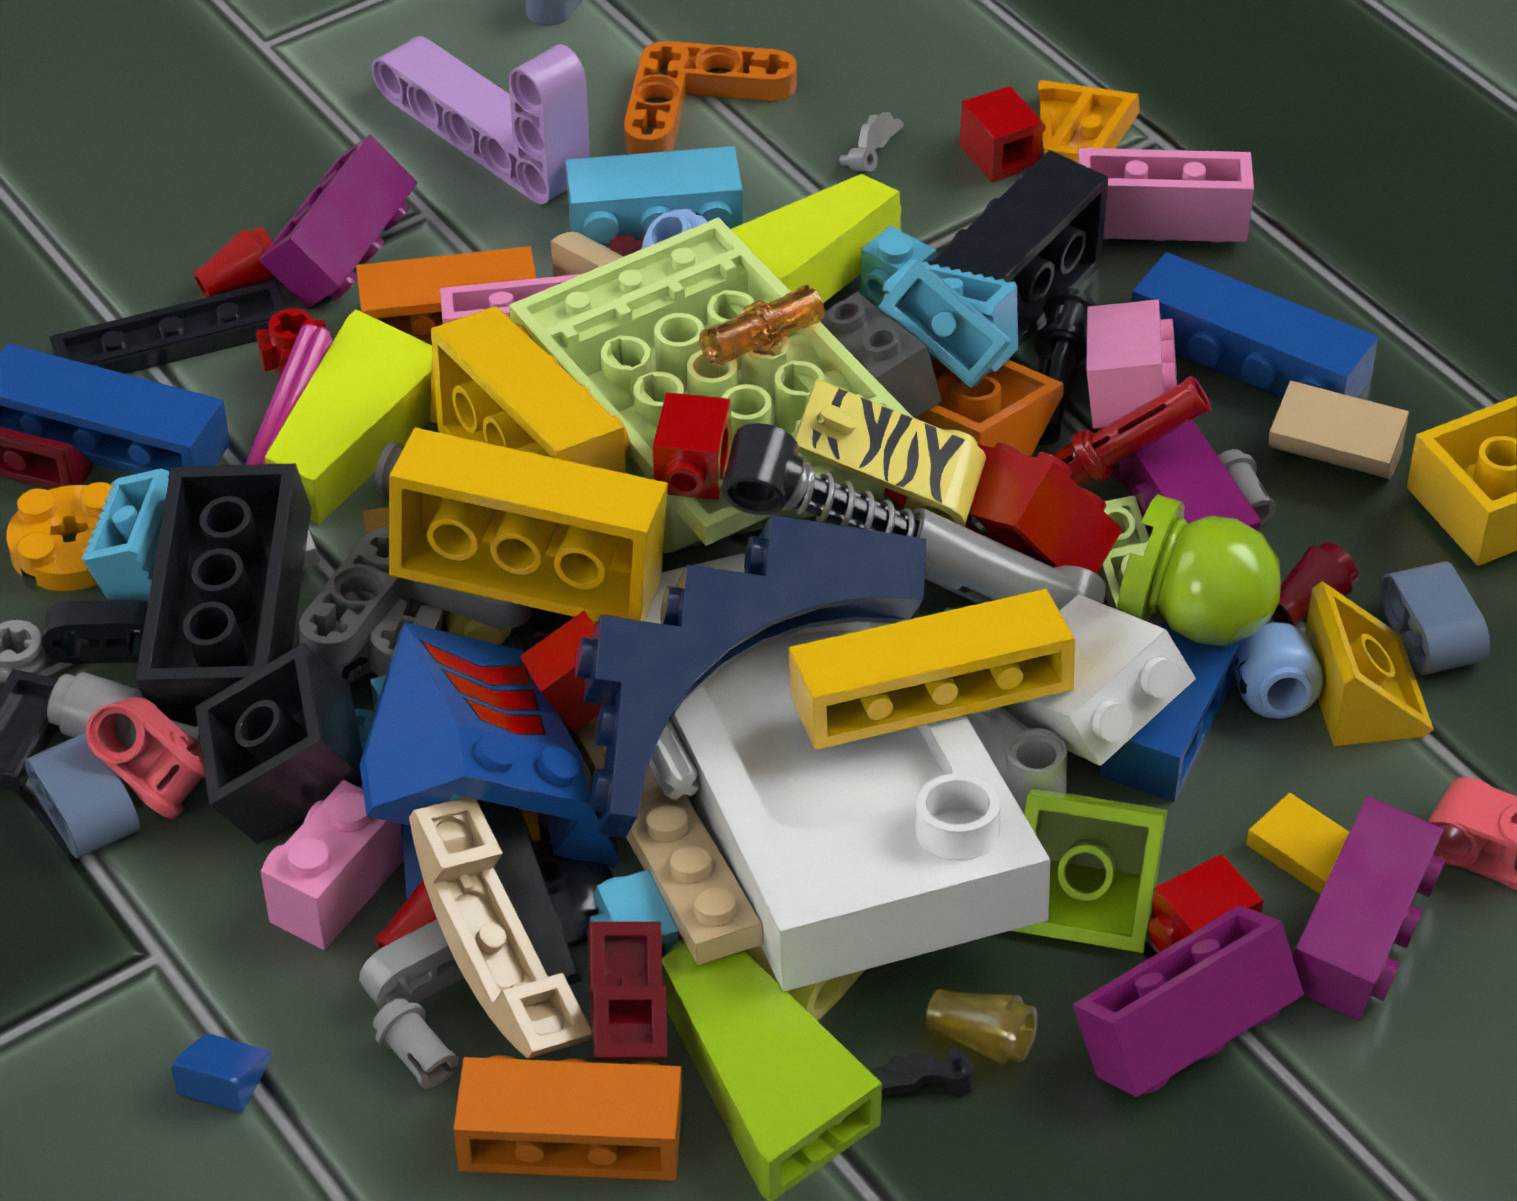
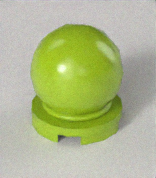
M1157 494L1151 501L1141 524L1153 527L1143 556L1130 552L1120 587L1117 609L1147 622L1152 614L1160 612L1173 631L1197 644L1226 647L1253 635L1269 622L1280 602L1281 578L1279 559L1264 535L1234 518L1207 516L1187 523L1184 519L1185 505L1183 502Z

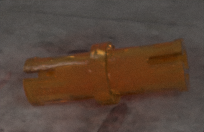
M804 285L774 301L766 303L759 300L745 306L742 314L735 316V318L701 330L699 342L703 355L710 364L714 363V366L718 368L748 352L757 349L765 352L779 346L782 338L789 336V334L822 322L824 318L822 300L815 289H809V285Z

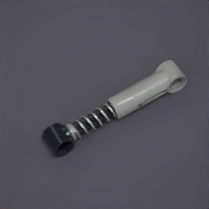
M760 423L748 424L739 428L734 436L721 492L728 504L740 511L755 515L775 514L785 507L786 510H796L798 516L805 511L817 516L816 521L821 523L827 520L841 526L925 538L927 541L924 579L979 604L1042 589L1048 590L1059 611L1078 594L1099 603H1104L1105 582L1091 570L1067 565L1053 568L924 508L919 507L913 512L907 508L896 511L892 502L888 499L876 502L872 492L868 490L856 493L851 482L846 481L837 484L829 472L820 475L815 474L812 465L807 462L804 463L803 457L798 455V443L794 437L779 427Z

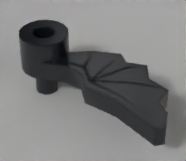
M956 1048L948 1052V1058L943 1064L932 1057L912 1053L906 1058L894 1055L886 1065L871 1069V1073L882 1083L881 1098L894 1094L914 1093L924 1084H945L946 1089L956 1095L966 1094L976 1085L972 1060L962 1055L961 1050Z

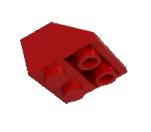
M997 442L994 447L978 444V447L986 455V461L971 505L972 515L1003 545L1053 568L1066 565L1077 566L1097 574L1123 530L1104 512L1107 506L1106 503L1093 492L1079 487L1070 478L1072 469L1065 462L1051 454L1040 452L1037 457L1024 455L1012 446Z

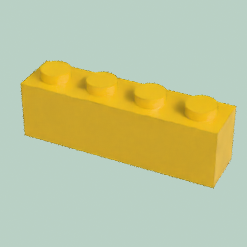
M1047 589L788 647L791 700L815 750L1074 690L1075 637Z

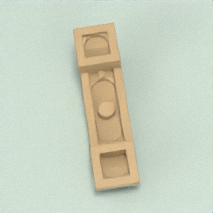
M464 797L413 810L409 817L419 866L433 910L465 980L493 1023L527 1059L588 1041L592 1036L591 1028L564 974L547 976L494 869L503 853L476 799Z

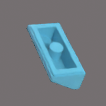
M919 259L916 260L878 306L887 316L926 345L928 351L970 388L980 383L1012 342L1006 334Z

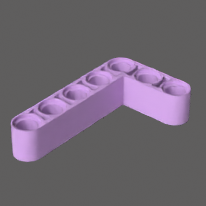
M423 36L414 37L375 59L372 63L373 79L385 98L537 204H546L567 191V159L590 158L585 71L576 54L565 45H555L513 69L509 74L510 94Z

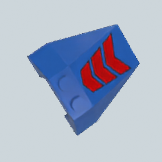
M405 622L397 637L359 764L366 816L410 825L409 817L413 810L448 802L454 794L546 814L554 856L578 861L597 862L614 868L620 860L616 838L598 835L600 811L590 810L589 802L593 776L561 717L540 692L521 660L520 656L524 654V651Z

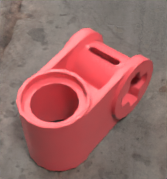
M130 697L102 706L91 715L87 723L86 739L94 755L128 783L136 795L152 810L163 817L177 819L184 810L183 800L205 776L200 742L183 732L155 704L140 697ZM118 714H124L129 717L135 725L137 733L133 746H127L116 736L114 726Z
M1471 777L1455 779L1448 786L1428 820L1429 823L1444 829L1433 855L1445 859V864L1467 869L1498 881L1510 889L1517 890V870L1515 869L1517 860V796L1493 788L1479 779Z

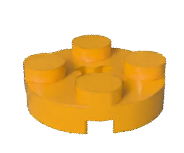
M96 482L88 486L69 485L50 490L36 488L23 493L17 502L18 511L11 518L6 533L7 545L15 570L22 577L23 571L34 576L37 586L53 591H75L98 585L81 557L86 554L84 549L90 545L88 540L93 537L91 532L96 529L94 524L100 520L98 515L103 512L101 507L107 504L104 499L110 496L108 491L113 486L105 482ZM77 533L76 541H63L62 536Z

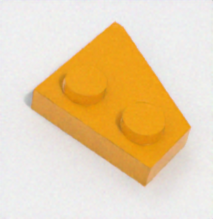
M1040 80L1038 83L1040 117L1043 122L1042 139L1044 155L1050 150L1077 162L1078 148L1115 149L1140 113L1139 97L1135 93Z

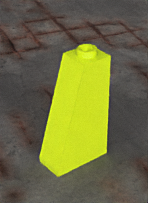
M860 174L730 230L812 313L861 275V249L890 225L901 231L900 191Z
M356 309L345 320L265 455L266 464L296 463L311 506L310 520L317 524H321L376 472L381 453L388 443L395 442L402 444V446L405 445L414 427L422 429L430 421L432 345Z

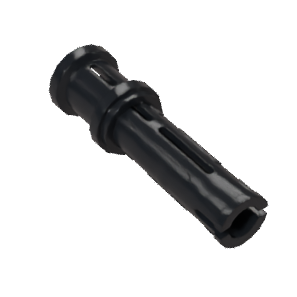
M1061 288L1047 296L1043 308L1044 316L1047 319L1046 324L1038 331L1035 341L1036 352L1040 357L1037 372L1062 382L1064 394L1037 444L1040 446H1048L1059 440L1075 366L1083 361L1087 354V337L1085 335L1087 330V307L1096 306V304L1089 295L1074 288ZM1061 305H1064L1062 313H1059Z

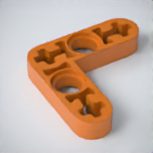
M659 41L650 44L641 53L624 120L626 152L630 155L672 151L686 95L762 101H780L790 97L797 89L796 59L786 51L777 49L675 41ZM663 68H668L667 76L659 74ZM720 68L731 70L727 73L717 74L707 72L708 70ZM651 98L669 99V101L664 103L646 102V100ZM647 125L656 127L652 134L647 135Z

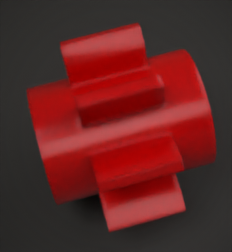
M296 308L284 309L274 314L268 323L269 330L261 329L256 331L263 371L268 372L275 369L277 376L280 378L300 329L305 324L326 328L325 320L313 321L312 316L308 312Z

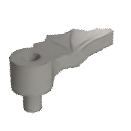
M890 112L870 115L867 124H862L858 147L852 148L848 155H841L839 158L840 165L849 166L852 172L874 171L878 160L875 149L883 148L891 136L904 127V122L899 118L894 119Z

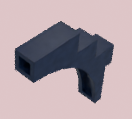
M770 515L759 537L751 536L749 538L745 553L744 573L687 564L676 586H667L664 591L660 623L601 615L591 637L581 636L575 661V677L585 678L583 702L601 705L596 726V745L606 746L604 770L595 769L589 802L590 810L600 811L598 835L626 838L638 817L647 767L663 729L682 702L718 669L762 643L806 628L849 622L897 623L910 620L923 601L927 539Z

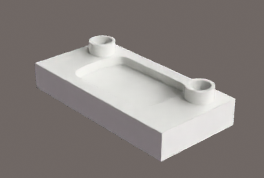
M745 553L696 564V566L744 573ZM685 567L661 573V582L646 616V622L660 623L664 591L667 586H676ZM849 622L812 627L762 643L718 669L682 702L671 718L698 771L696 780L699 788L694 795L690 796L692 803L706 830L762 922L764 944L761 947L782 992L1049 919L1050 858L966 715L818 750L814 749L791 700L788 647L892 623Z

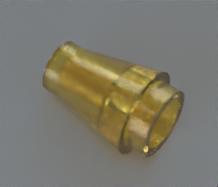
M938 989L933 994L926 1017L929 1030L943 1033L999 1064H1005L1009 1059L1022 1062L1027 1057L1034 1042L1038 1022L1036 1008L1024 1004L1020 995L961 993Z

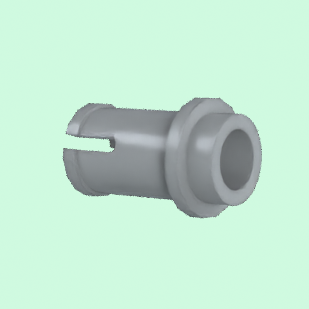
M1237 449L1227 450L1218 455V458L1262 521L1261 525L1268 522L1275 514L1276 504L1272 498L1270 499L1256 475L1257 463L1250 455L1244 454Z
M405 998L395 999L386 1004L374 1018L373 1027L377 1031L375 1035L376 1042L383 1049H393L417 1078V1082L422 1088L431 1089L437 1087L453 1074L454 1071L451 1068L457 1067L459 1063L458 1057L445 1046L424 1021L426 1011L421 1005L409 1003Z

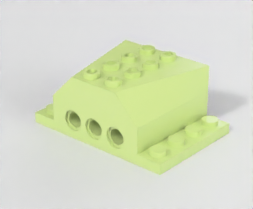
M719 217L509 305L510 319L516 325L523 326L529 337L547 354H552L558 360L560 366L578 384L585 385L593 398L611 415H616L622 420L629 436V449L625 452L626 474L654 480L653 442L666 392L731 399V448L737 430L744 425L754 423L770 424L779 427L795 438L816 379L912 417ZM817 418L818 422L822 424L824 420ZM798 452V455L803 457L804 463L807 462L812 465L815 474L820 475L829 472L837 484L848 481L852 483L856 493L868 490L872 492L875 501L884 499L885 487ZM722 492L720 493L719 500L667 495L663 554L701 543L707 546L725 537L762 529L770 515L795 519L816 515L805 511L798 516L796 510H786L785 507L775 514H749L728 504L723 498Z

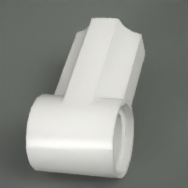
M1003 707L966 715L1023 814L1027 794L1033 788L1066 793L1067 749L1065 742L1059 735L1050 730L1040 728L1029 729Z

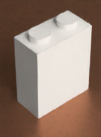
M1078 594L1060 610L1061 615L1075 637L1074 690L1003 707L1029 729L1040 728L1054 732L1065 742L1068 751L1101 766L1196 678L1166 629Z

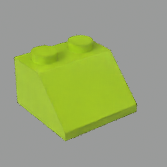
M1033 788L1027 794L1024 815L1050 858L1049 919L1010 931L1144 953L1168 810Z

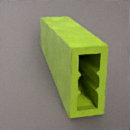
M682 939L662 958V985H666V1010L760 1194L767 1201L776 1200L881 1125L882 1083L787 991L782 992L780 985L745 951L697 965Z

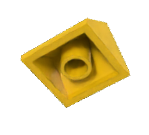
M1323 581L1313 587L1305 634L1312 642L1322 666L1324 683L1318 701L1333 746L1425 737L1432 732L1434 728L1401 635Z

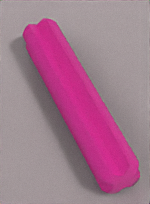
M305 324L300 329L245 465L266 464L265 455L333 342L330 331L326 328Z

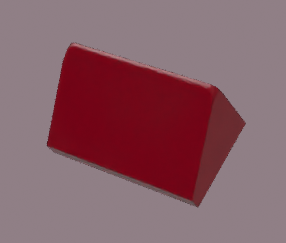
M0 427V476L53 489L69 485H82L93 470L92 460L71 444Z

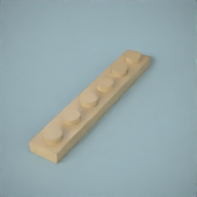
M598 716L574 733L562 719L592 776L595 769L604 770L606 746L596 745ZM648 764L639 814L626 838L643 869L650 870L671 917L697 965L763 945L762 922L686 794H683L677 800H673L664 795Z

